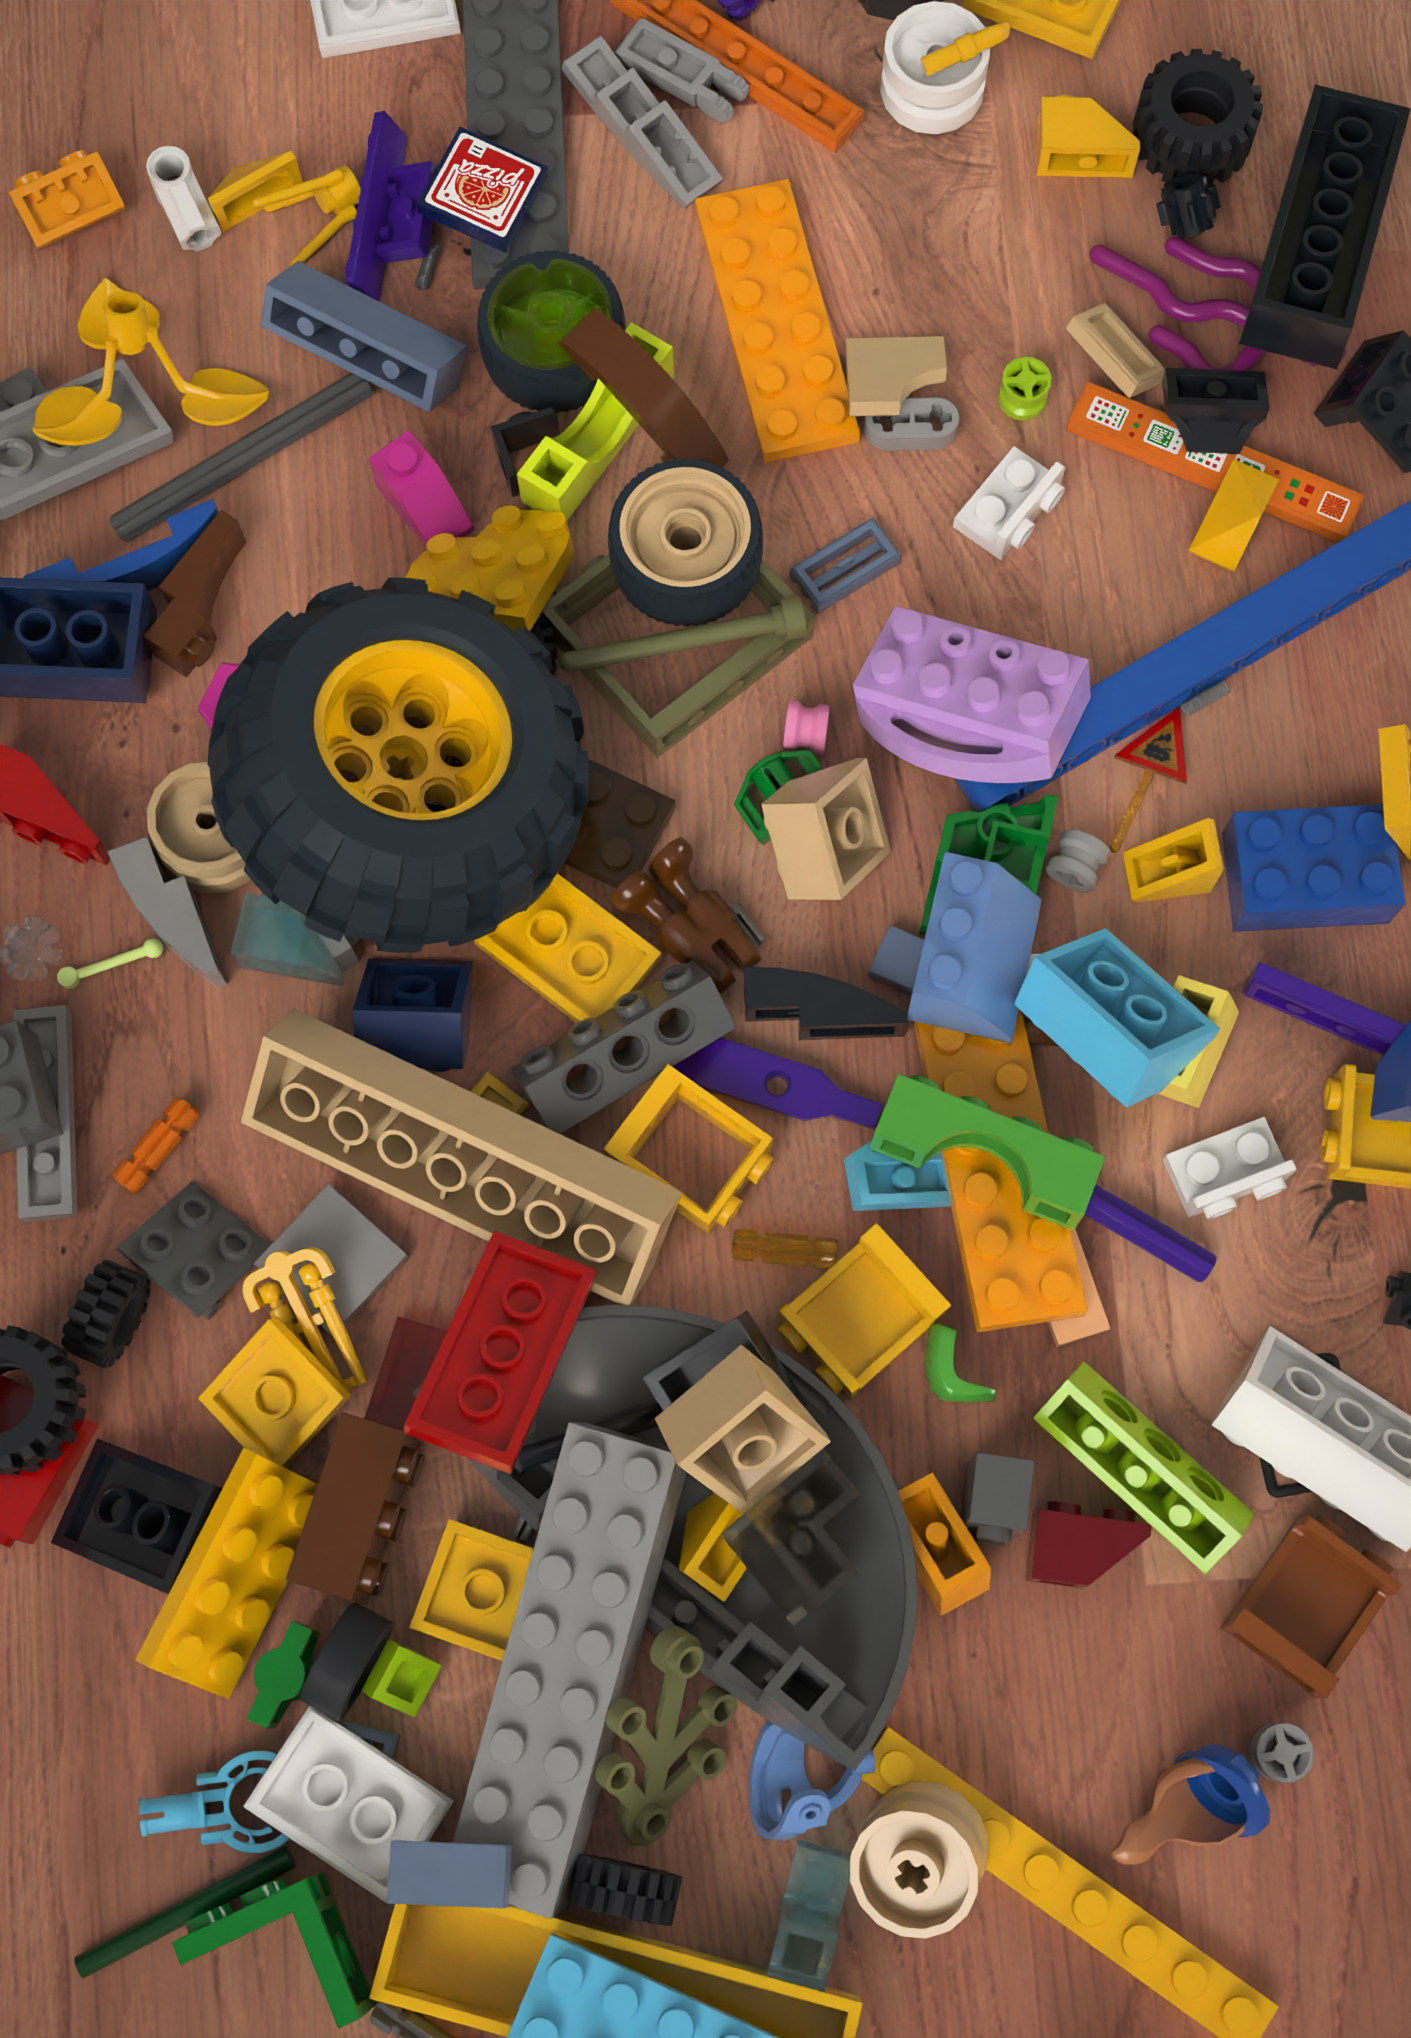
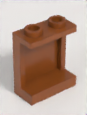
M1308 1515L1295 1519L1221 1627V1629L1313 1698H1327L1340 1680L1335 1674L1385 1600L1391 1595H1396L1402 1586L1399 1581L1390 1575L1394 1569L1388 1562L1367 1549L1359 1553L1343 1541L1346 1533L1334 1522L1321 1515H1317L1315 1519Z

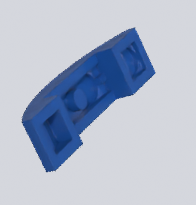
M213 499L166 518L173 534L170 537L81 573L78 571L72 558L69 557L27 574L23 578L141 583L145 585L147 591H150L160 586L219 512Z

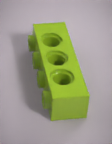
M1085 1362L1074 1371L1033 1417L1037 1423L1205 1575L1243 1536L1255 1515Z

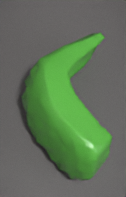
M939 1322L933 1323L928 1330L925 1348L926 1355L924 1358L925 1375L931 1392L944 1402L981 1403L994 1401L996 1399L995 1390L966 1382L957 1377L953 1365L957 1330Z

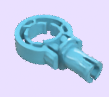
M269 1751L247 1752L227 1762L219 1771L198 1773L196 1775L197 1786L227 1782L228 1786L226 1788L154 1798H139V1815L164 1812L165 1814L164 1817L140 1821L142 1837L149 1834L230 1824L231 1829L201 1833V1844L208 1845L225 1842L230 1847L247 1853H263L280 1847L290 1838L282 1833L270 1841L256 1843L253 1836L271 1833L273 1831L272 1827L266 1826L264 1829L258 1830L247 1828L235 1818L231 1808L232 1793L239 1781L254 1773L264 1775L268 1768L264 1767L248 1769L249 1762L252 1760L273 1762L277 1753ZM239 1765H243V1772L235 1778H231L230 1772ZM223 1801V1812L207 1814V1802ZM239 1831L248 1835L250 1840L246 1842L236 1838L235 1832Z

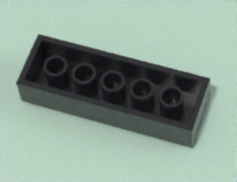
M1315 84L1239 344L1337 370L1355 321L1411 108Z

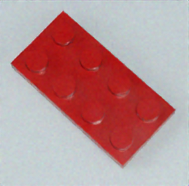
M493 1231L405 1421L404 1433L511 1474L596 1280L597 1269Z

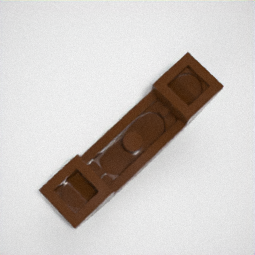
M594 307L558 342L591 381L599 378L664 452L660 457L663 462L688 458V460H704L707 463H714L718 467H723L729 461L723 447L705 419L676 382L635 339L599 309Z

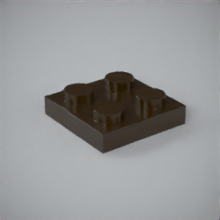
M589 759L590 787L588 803L582 815L579 831L576 836L577 839L564 864L617 888L627 877L644 868L676 808V800Z

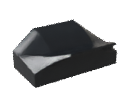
M1165 368L1162 389L1166 415L1176 424L1186 450L1198 453L1239 454L1253 429L1266 419L1269 411L1265 372Z

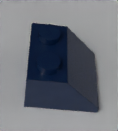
M368 959L353 1007L354 1037L419 1068H426L433 1072L463 1069L469 1044L473 962Z

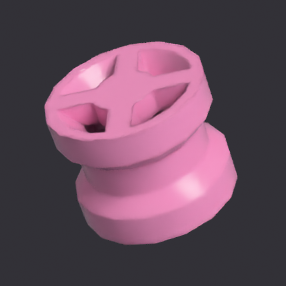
M789 700L783 751H795L801 747L809 748L813 754L824 755L830 705L818 704L815 708L804 707L800 701Z

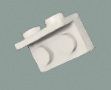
M1013 446L955 516L953 528L999 560H1002L1012 546L1019 550L1027 542L1036 526L1033 521L1042 510L1050 513L1058 504L1065 492V487L1061 483L1066 467L1057 461L1048 470Z
M1265 1117L1166 1154L1162 1159L1188 1218L1204 1212L1207 1220L1222 1216L1236 1209L1238 1206L1235 1200L1254 1193L1257 1200H1262L1287 1189L1285 1180L1297 1170L1293 1160L1284 1161Z

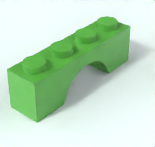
M901 1074L897 1076L869 1149L919 1169L938 1153L951 1148L973 1147L987 1151L1003 1161L1014 1174L1021 1191L1023 1211L1072 1231L1075 1230L1086 1212L1106 1157L1094 1152V1148L1081 1139L1074 1137L1058 1138L1043 1132L1042 1127L1031 1119L1020 1116L1008 1118L991 1111V1107L978 1098L972 1096H961L958 1098L941 1091L937 1083L926 1077L912 1075L908 1078Z

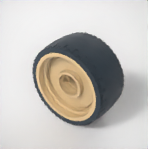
M673 459V461L667 460L664 463H657L653 467L646 468L644 472L641 471L638 473V476L630 480L629 484H626L612 509L608 528V550L613 574L627 600L635 608H638L641 613L646 614L649 618H654L658 622L662 621L668 625L674 624V626L684 625L689 627L688 625H704L710 621L714 622L718 618L725 617L727 613H731L734 608L740 605L741 601L746 599L755 584L761 567L763 529L758 507L752 494L747 490L745 484L740 482L738 477L733 476V473L726 471L721 466H716L714 463H707L704 460ZM691 545L695 547L691 550L676 549L679 546Z

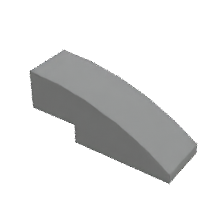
M148 837L107 851L119 880L131 900L165 945L195 973L217 988L228 985L197 897L186 878L182 876L168 881L164 867Z

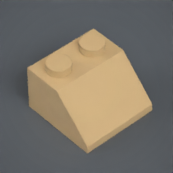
M867 757L856 758L788 781L761 804L764 813V824L771 837L777 858L778 873L783 880L788 899L841 900L891 853Z
M742 1345L655 1418L676 1464L743 1514L747 1513L831 1442L825 1431L778 1375Z

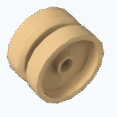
M208 762L190 763L170 772L154 789L147 807L148 833L157 855L170 877L176 879L184 876L192 889L200 893L230 892L248 883L251 879L244 872L246 863L235 847H231L224 839L216 820L211 802L213 792Z
M912 1781L891 1788L874 1803L850 1855V1882L859 1905L876 1924L899 1936L926 1939L951 1931L968 1916L978 1894L981 1879L988 1863V1835L979 1813L962 1794L939 1783Z

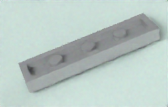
M66 1005L13 1010V1021H19L39 1037L63 1131L62 1135L16 1149L18 1219L23 1222L75 1218L78 1217L72 1011Z

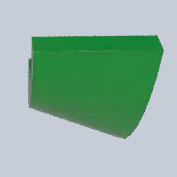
M1043 796L1040 802L1009 808L1008 803L990 806L982 812L969 810L946 815L919 934L926 935L945 852L997 863L1033 893L1037 894L1058 796Z

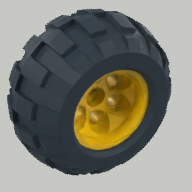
M389 577L381 589L364 590L360 585L354 587L353 582L338 585L316 594L307 603L305 613L300 612L293 617L287 611L274 621L248 647L247 656L225 682L214 714L207 763L210 769L213 792L211 802L222 835L229 845L235 847L246 863L244 872L262 893L275 905L281 900L306 916L305 926L325 937L341 942L343 934H347L364 940L375 941L377 951L392 953L420 952L424 944L447 941L449 947L461 945L494 932L499 923L516 913L526 911L550 886L568 857L577 839L576 836L579 831L582 815L588 803L590 787L588 752L582 751L580 742L584 735L582 714L571 685L563 686L561 680L554 679L551 674V653L526 627L523 630L520 627L512 630L494 617L496 605L464 590H461L459 599L429 592L428 584H425L426 580ZM405 718H419L427 727L421 729L414 728L406 722ZM355 724L367 725L373 729L375 734L370 736L361 735L352 726ZM452 755L458 758L463 766H449L442 760L441 756ZM339 771H351L358 776L359 781L354 783L347 782ZM402 773V774L405 775L407 778H406V780H403V779L400 778V777H399V778H394V777H396V776H398V775H400V774ZM436 801L443 804L447 810L432 812L425 803Z

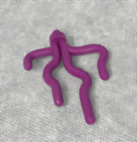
M1176 236L1166 240L1164 247L1166 253L1200 272L1214 277H1235L1249 286L1253 296L1260 268L1252 262L1239 257L1212 255ZM1099 244L1091 248L1089 257L1094 264L1148 292L1158 308L1169 317L1182 322L1225 319L1242 328L1244 327L1249 308L1241 303L1229 299H1210L1197 303L1180 300L1176 297L1168 283L1151 270ZM1155 325L1148 333L1149 339L1153 344L1178 357L1186 369L1251 371L1257 361L1268 352L1244 346L1230 366L1218 368L1205 360L1196 345L1162 325ZM1347 349L1344 350L1340 363L1342 362L1347 352ZM1303 361L1314 368L1317 366V364Z

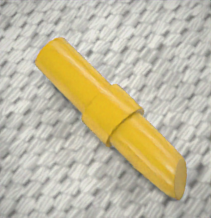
M1003 22L986 27L973 34L967 33L954 39L953 43L921 57L920 61L926 76H931L959 62L963 64L978 57V53L1006 40L1010 33L1009 23Z

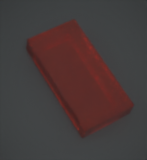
M397 1316L364 1419L404 1431L405 1421L416 1400L413 1391L424 1382L447 1330Z

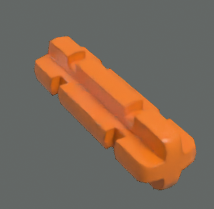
M180 1097L174 1098L163 1111L166 1117L162 1121L157 1119L130 1151L133 1154L132 1158L129 1161L124 1158L113 1172L114 1179L132 1193L139 1192L149 1180L146 1174L150 1169L153 1171L158 1169L181 1141L182 1137L179 1134L183 1129L188 1132L199 1119L200 1114L197 1109Z

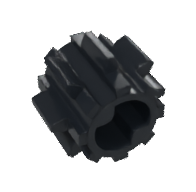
M1199 172L1187 175L1182 174L1164 183V188L1161 189L1162 201L1156 203L1161 226L1170 225L1172 236L1177 235L1178 238L1194 237L1214 227L1213 223L1216 222L1215 210L1220 208L1221 205L1216 184L1208 186L1205 174L1200 176Z

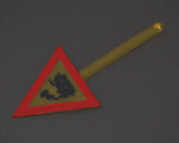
M1180 706L1114 755V758L1141 767L1145 771L1109 848L1112 853H1117L1120 850L1155 773L1187 784Z

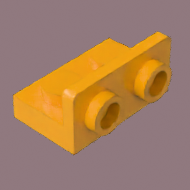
M85 150L76 151L58 162L61 168L44 176L40 170L33 171L14 182L17 188L9 191L11 200L38 250L125 210V205L97 151L90 155H87Z

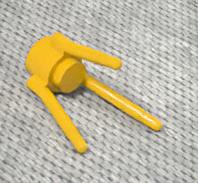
M344 165L324 176L255 198L253 206L255 208L264 207V210L270 213L315 196L317 203L325 214L331 212L337 214L291 260L290 266H292L297 261L304 263L345 223L355 219L357 211L354 205L359 203L361 189L352 171Z

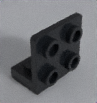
M1402 330L1364 340L1313 414L1325 427L1359 421L1404 473L1411 472V338Z

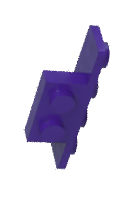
M385 111L374 113L371 133L368 136V152L364 174L360 181L361 191L357 214L353 221L350 254L345 266L346 283L377 301H380L386 263L428 257L436 206L427 203L425 198L441 171L433 161L403 166L407 136Z

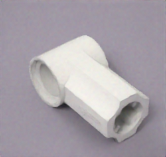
M159 147L148 157L147 172L156 198L162 205L182 249L198 252L212 246L215 239L221 235V230L193 173L189 157L178 147ZM180 176L179 178H177V179H175V180L165 181V180H167V179L170 178V177Z

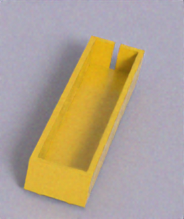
M395 1904L369 1999L507 2037L551 1933H554L781 2038H855L863 2005L860 1996L569 1915L559 1913L554 1918L549 1919L511 1905L508 1908Z

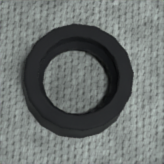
M357 1602L351 1603L333 1627L317 1655L301 1690L300 1700L337 1721L343 1719L360 1695L363 1686L382 1653L392 1632L393 1622Z

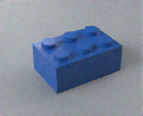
M1383 804L1233 812L1222 832L1233 932L1388 924L1405 905L1398 846L1385 830Z

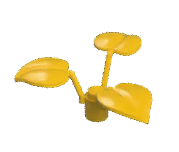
M104 278L84 305L77 325L79 337L86 345L95 349H106L102 389L98 394L92 389L83 386L62 387L53 391L38 405L32 430L33 433L44 440L72 446L95 443L111 435L120 425L123 417L120 406L107 401L112 393L116 350L125 355H135L146 348L147 342H150L177 389L181 393L186 394L181 401L183 412L190 419L198 423L221 426L241 420L267 401L270 390L262 383L248 376L221 368L199 370L192 375L190 383L184 381L159 339L157 329L160 326V315L158 310L139 294L124 291L107 278Z

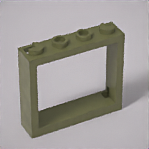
M609 554L607 556L598 555L589 561L583 568L581 575L567 586H557L553 592L554 596L548 600L541 612L547 620L548 628L552 627L556 645L564 653L588 648L569 625L619 588L612 571ZM762 559L757 579L751 591L770 611V606L779 605V599L796 595ZM803 604L808 636L787 640L785 635L776 637L774 632L756 636L652 718L645 713L605 666L580 670V672L658 759L813 637L815 616Z

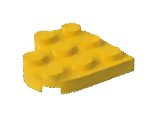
M508 505L497 509L493 513L492 522L477 537L455 538L452 534L441 533L430 538L426 544L427 550L422 552L411 564L405 578L426 580L425 584H428L429 592L443 594L459 599L461 590L474 594L496 605L494 617L510 629L515 630L520 627L523 630L526 627L531 631L568 569L575 550L564 513L560 511L548 512L542 509L520 510L516 506Z

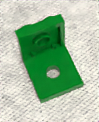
M324 1872L305 1878L289 1887L286 1886L283 1877L260 1886L240 1896L244 1908L233 1913L230 1903L203 1913L185 1922L188 1934L172 1942L179 1963L182 1965L293 1913L338 2029L360 2019L377 2005L375 2000L369 1999L371 1993L370 1986Z

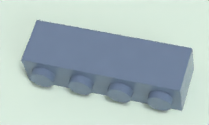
M300 261L294 263L266 284L261 327L428 412L432 411L459 387L467 345Z

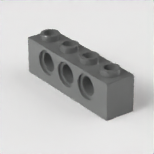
M691 960L688 963H680L669 967L661 974L658 981L643 990L624 994L617 999L613 1008L598 1017L587 1018L577 1022L569 1029L566 1036L551 1045L532 1049L524 1055L521 1063L510 1070L543 1126L561 1134L656 1077L667 1064L674 1066L737 1027L711 976L694 960ZM675 1008L673 1017L667 1023L658 1025L662 1014L669 1009ZM630 1036L628 1044L622 1050L612 1052L615 1043L620 1038ZM584 1064L582 1072L577 1077L566 1079L572 1067Z

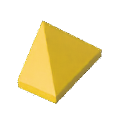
M287 151L234 167L208 197L212 213L221 232L227 231L263 210L264 207L255 208L253 206L255 198L303 183L297 159L292 151Z
M1233 459L1188 552L1234 573L1279 479Z
M713 1493L687 1513L679 1570L716 1598L725 1602L787 1506L769 1493L747 1513L743 1514L719 1495Z

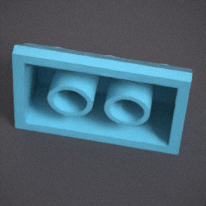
M1106 928L1035 956L1014 1002V1005L1036 1027L1045 1032L1073 1061L1082 1066L1111 1096L1119 1100L1126 1108L1161 1092L1216 1037L1220 1030L1215 1023Z

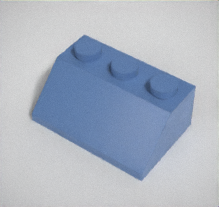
M945 852L907 1020L1012 1043L1019 1012L1014 1002L1026 978L1042 899L997 863Z

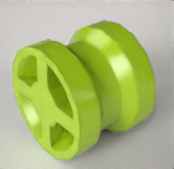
M1021 357L1007 364L1002 374L998 396L1000 408L1007 416L1015 420L1027 421L1036 418L1043 412L1047 404L1052 376L1049 368L1042 361L1034 357ZM1018 388L1024 392V396L1018 393Z

